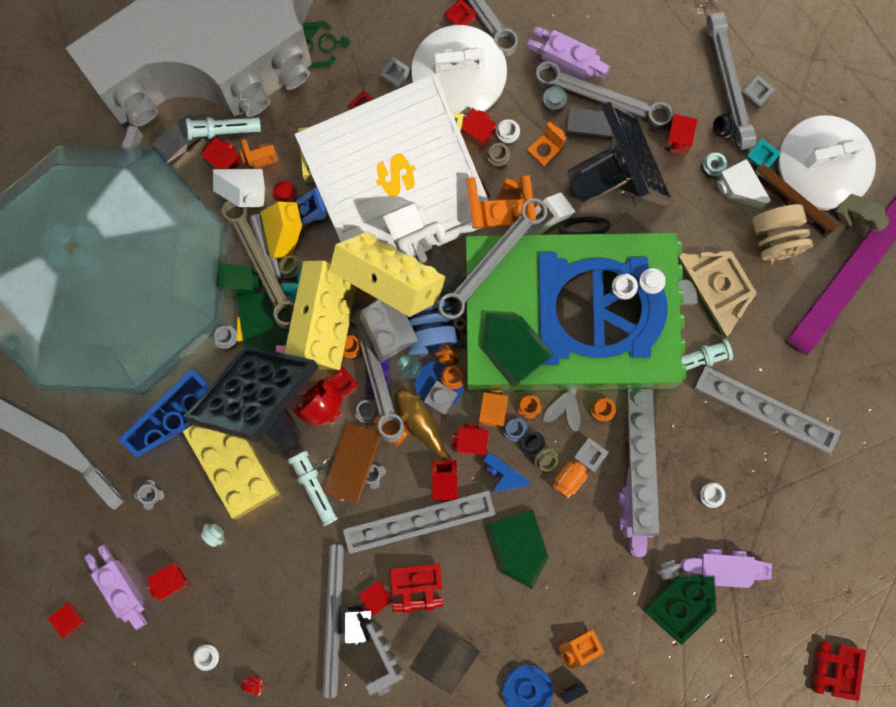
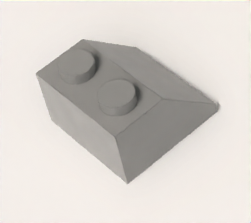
M377 300L361 311L360 321L380 362L387 360L418 341L407 316L381 300Z

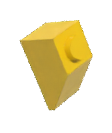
M277 202L260 212L270 258H283L293 255L302 228L297 203Z

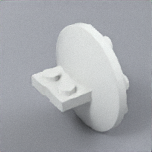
M466 25L447 26L430 34L418 47L412 62V81L416 82L436 73L452 112L460 114L466 112L468 114L472 108L485 112L493 106L503 92L507 77V65L503 52L497 47L494 39L484 31Z
M816 116L802 121L787 134L779 150L781 152L778 156L780 178L819 210H837L851 193L860 197L863 196L870 187L875 175L876 160L869 139L856 125L839 117Z

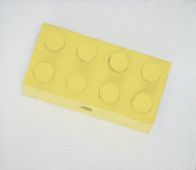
M363 233L336 244L329 270L409 317L438 303L445 276L438 273L435 268L425 266L416 261L415 257L405 255L396 250L395 246L385 244L376 239V236L371 233Z
M303 261L285 354L313 359L319 366L318 369L340 370L356 286L330 272L331 264L328 262Z
M195 425L183 431L232 519L240 518L280 494L250 441Z

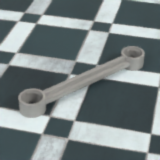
M467 0L493 36L495 44L503 52L504 56L512 55L517 49V34L513 30L502 26L485 0ZM507 36L513 39L514 45L511 48L504 49L498 45L497 40Z
M724 12L709 14L706 20L707 30L710 38H713L731 113L735 120V142L739 150L753 148L756 146V134L753 125L749 124L727 37V19Z
M545 61L537 68L535 79L541 88L548 89L558 86L602 103L611 101L632 114L646 118L648 124L654 129L667 127L672 119V108L665 102H656L653 105L562 73L558 65L551 61ZM543 69H551L555 72L556 79L550 82L544 81L539 73ZM655 109L664 110L668 115V120L665 122L655 121L652 118V111Z
M533 198L526 201L521 208V216L454 293H449L442 297L438 309L444 318L449 320L458 318L464 311V303L529 228L540 224L546 218L547 207L542 200ZM530 203L539 205L542 209L541 218L535 221L527 218L525 215L526 205ZM448 297H454L460 303V311L456 315H448L442 309V304Z
M363 301L353 302L352 312L356 309H365L369 305ZM350 317L349 324L356 328L381 418L378 423L379 434L383 440L395 442L404 433L403 421L394 412L381 363L361 321H355ZM387 421H396L400 425V430L395 435H387L381 430L382 425Z

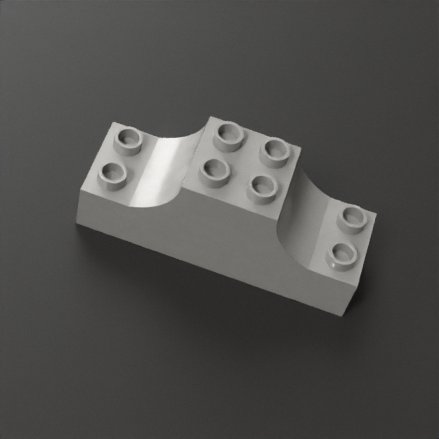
M136 0L67 46L66 50L124 128L131 123L136 127L147 124L157 115L158 108L156 106L167 99L178 97H197L210 100L225 108L234 118L243 113L247 117H253L261 113L270 104L271 99L268 97L270 94L282 86H285L287 90L295 89L309 77L310 71L307 68L312 65L303 31V23L314 0Z

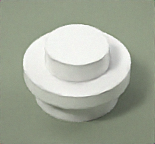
M506 119L497 125L496 135L501 142L513 143L518 139L520 128L515 121Z
M647 269L640 276L639 283L642 290L646 293L656 294L664 288L665 276L658 269Z
M629 274L618 275L612 283V291L620 299L633 297L638 289L636 279Z
M708 483L700 491V500L709 508L719 507L725 500V491L717 483Z
M208 644L198 647L193 655L194 664L203 671L213 669L219 662L218 650Z

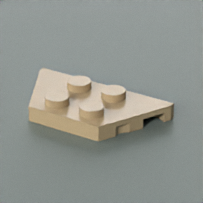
M732 251L719 253L701 252L700 254L681 253V256H678L680 264L691 282L695 285L699 296L723 336H728L757 292Z

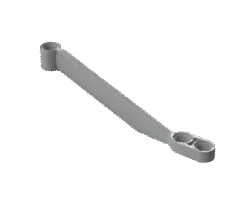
M0 399L1 429L80 471L91 487L113 510L124 502L119 492L66 434Z

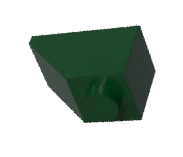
M218 264L219 287L227 298L257 293L256 288H260V278L251 266Z

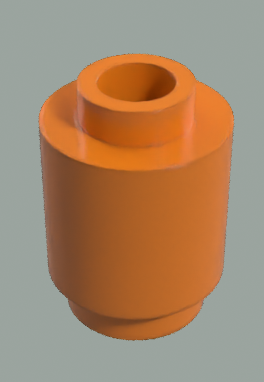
M380 415L373 421L376 424L373 428L376 432H379L378 423L381 419ZM387 421L382 425L381 430L387 435H395L400 430V425L396 421ZM403 423L404 433L402 437L395 442H388L389 444L393 443L398 447L410 434V431L406 429L407 425Z
M576 460L573 463L568 461L554 479L555 483L552 487L564 497L569 498L571 494L574 495L588 477L585 473L587 468Z

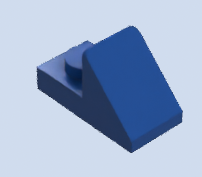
M318 188L312 189L294 202L298 205L302 228L314 220L328 219Z
M488 453L483 460V463L486 464L484 468L495 477L498 474L503 476L492 493L526 487L530 483V480L491 453Z

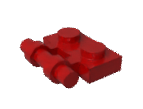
M440 564L389 569L391 595L401 594L400 602H392L393 613L403 612V614H408L412 610L425 609V611H433L434 608L443 607L442 597L433 598V590L442 589ZM423 592L424 597L423 599L411 600L410 593Z
M821 641L820 651L816 653V659H818L817 672L813 674L812 681L815 682L814 693L824 694L826 684L832 686L831 696L859 701L866 650L838 645L837 654H831V643ZM829 661L835 662L833 677L827 676Z

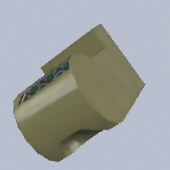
M852 193L836 211L842 224L849 227L856 222L867 226L871 231L877 232L885 229L889 223V219L881 204Z

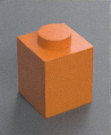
M489 389L488 393H483L478 424L503 428L508 396H504L503 391Z

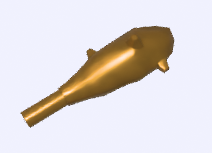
M401 388L395 393L397 412L401 416L402 421L413 432L412 435L430 447L441 461L452 460L445 450L438 425L433 418V412L425 406L424 402L420 399L421 396L407 389Z

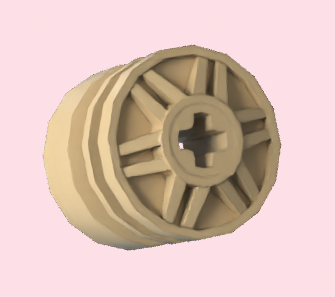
M795 204L775 208L758 214L752 219L755 234L757 236H768V238L758 243L759 248L765 249L760 253L763 260H781L794 257L814 246L811 239H804L810 235L808 229L797 230L798 227L807 222L802 205Z

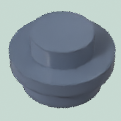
M519 417L509 418L503 426L504 436L512 442L521 441L528 431L526 422Z

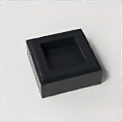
M579 681L559 694L563 702L568 704L587 694L588 690L585 684Z

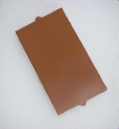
M346 424L323 490L324 493L337 497L339 501L344 499L356 504L359 503L381 439L379 432L369 430L364 425L359 427Z

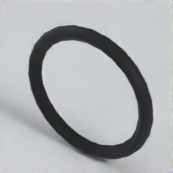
M577 217L561 223L559 231L563 235L603 234L610 229L611 224L607 219L601 217ZM581 222H598L606 225L597 230L584 232L564 229L568 225Z

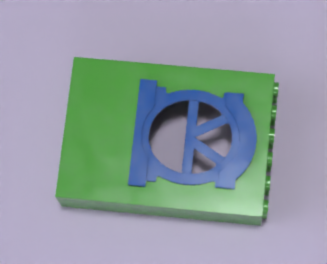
M677 233L523 235L467 300L468 391H489V389L500 391L675 389L682 383V379H686V364H682L681 355L685 354V339H681V329H684L685 320L684 314H680V305H683L684 294L683 289L679 290V280H682L683 268L682 265H678V256H681L682 243L677 241ZM466 236L467 277L502 236ZM647 269H658L664 274L665 286L659 293L649 294L642 290L639 280L642 273ZM590 270L593 271L594 346L580 343L570 337L561 327L556 315V300L561 288L572 277ZM604 270L619 275L629 274L636 279L638 285L637 292L642 306L638 325H634L605 309L606 306L620 298L616 297L613 291L603 296ZM486 313L522 316L552 351L554 356L514 387L482 349ZM604 320L628 332L629 336L616 344L606 346Z

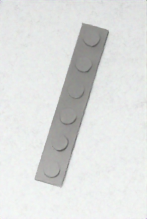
M707 366L703 368L694 387L695 390L828 455L832 453L841 431Z
M628 389L627 413L632 536H658L659 513L653 389Z
M485 491L343 529L349 554L494 516L495 511L490 493Z

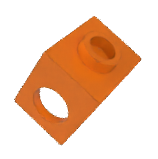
M549 121L546 124L544 134L527 151L544 167L564 148L567 138L559 127L554 126ZM541 144H546L550 147L551 152L548 156H540L537 153V147Z

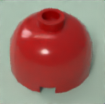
M325 377V380L320 379L303 396L305 398L304 404L298 403L294 410V414L308 425L321 426L328 421L334 423L341 415L339 411L342 405L340 389L328 377Z

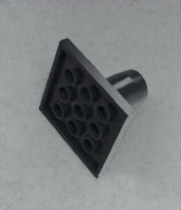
M611 101L601 105L617 144L615 147H610L568 170V178L577 197L584 203L632 179L640 198L662 206L673 203L637 116Z
M245 345L186 413L184 418L191 425L255 443L260 440L264 447L272 454L286 453L298 443L301 436L294 418L286 407L319 366L313 359Z

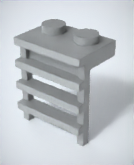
M372 621L366 626L388 671L369 680L366 688L370 695L376 693L377 696H381L392 690V684L402 680L405 673L403 669L398 671L395 666L398 661L397 656L391 657L388 652L391 644L390 642L384 643L381 637L385 633L384 629L378 630L375 622Z

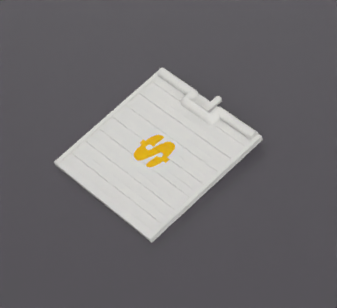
M436 73L295 134L341 242L363 233H371L376 236V239L385 244L395 246L396 250L405 255H418L420 262L425 263L427 261L425 251L480 229L472 228L465 179L475 177L479 202L489 200ZM412 204H416L417 207L422 206L427 220L424 221L426 226L393 240L384 216Z

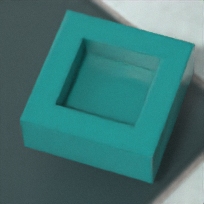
M762 138L745 159L756 168H759L762 163L769 168L781 152Z

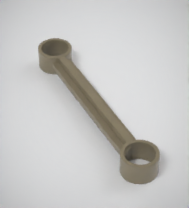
M226 201L222 207L224 220L228 225L235 228L275 308L274 318L276 324L282 329H290L291 321H280L278 313L286 308L294 310L295 304L287 301L247 222L248 213L246 207H239L243 210L241 217L231 219L226 216L227 211L238 206L230 201Z

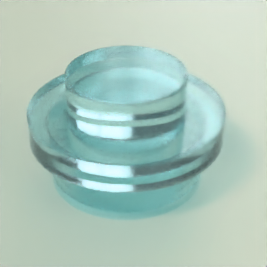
M405 356L398 362L397 371L405 380H413L421 373L422 364L415 356Z

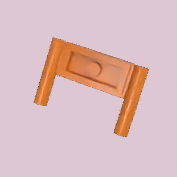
M529 175L520 177L523 199L479 202L475 177L465 179L473 229L512 226L521 216L520 211L525 202L533 199ZM534 203L526 205L525 215L530 220L535 221Z

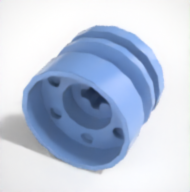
M440 301L411 317L407 316L418 339L416 343L406 348L408 355L433 353L440 349L441 345L456 346L458 344L455 327L443 326L444 323L450 320L440 314L438 309ZM444 301L442 304L444 313L451 309L449 301Z

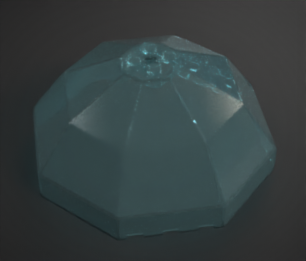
M57 146L0 195V347L35 387L44 391L123 395L146 394L161 378L163 379L183 358L190 355L217 327L222 325L224 293L219 287L218 264H226L229 231L156 150ZM72 241L80 245L79 249H75L74 254H70V250L67 249V246Z

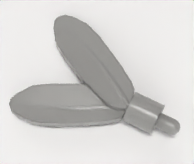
M566 390V393L560 396L546 410L543 418L544 422L554 421L566 409L570 428L575 432L578 431L581 421L577 400L574 396L577 390Z

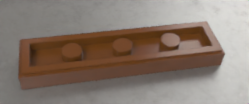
M762 163L754 172L761 185L784 205H802L807 219L806 223L826 238L837 228L838 225L766 165Z

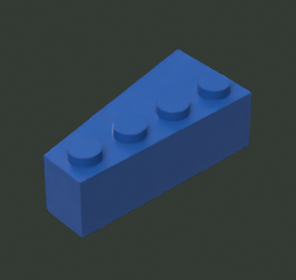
M191 369L118 440L138 458L181 434L185 429L192 426L188 424L184 416L210 385L194 369Z

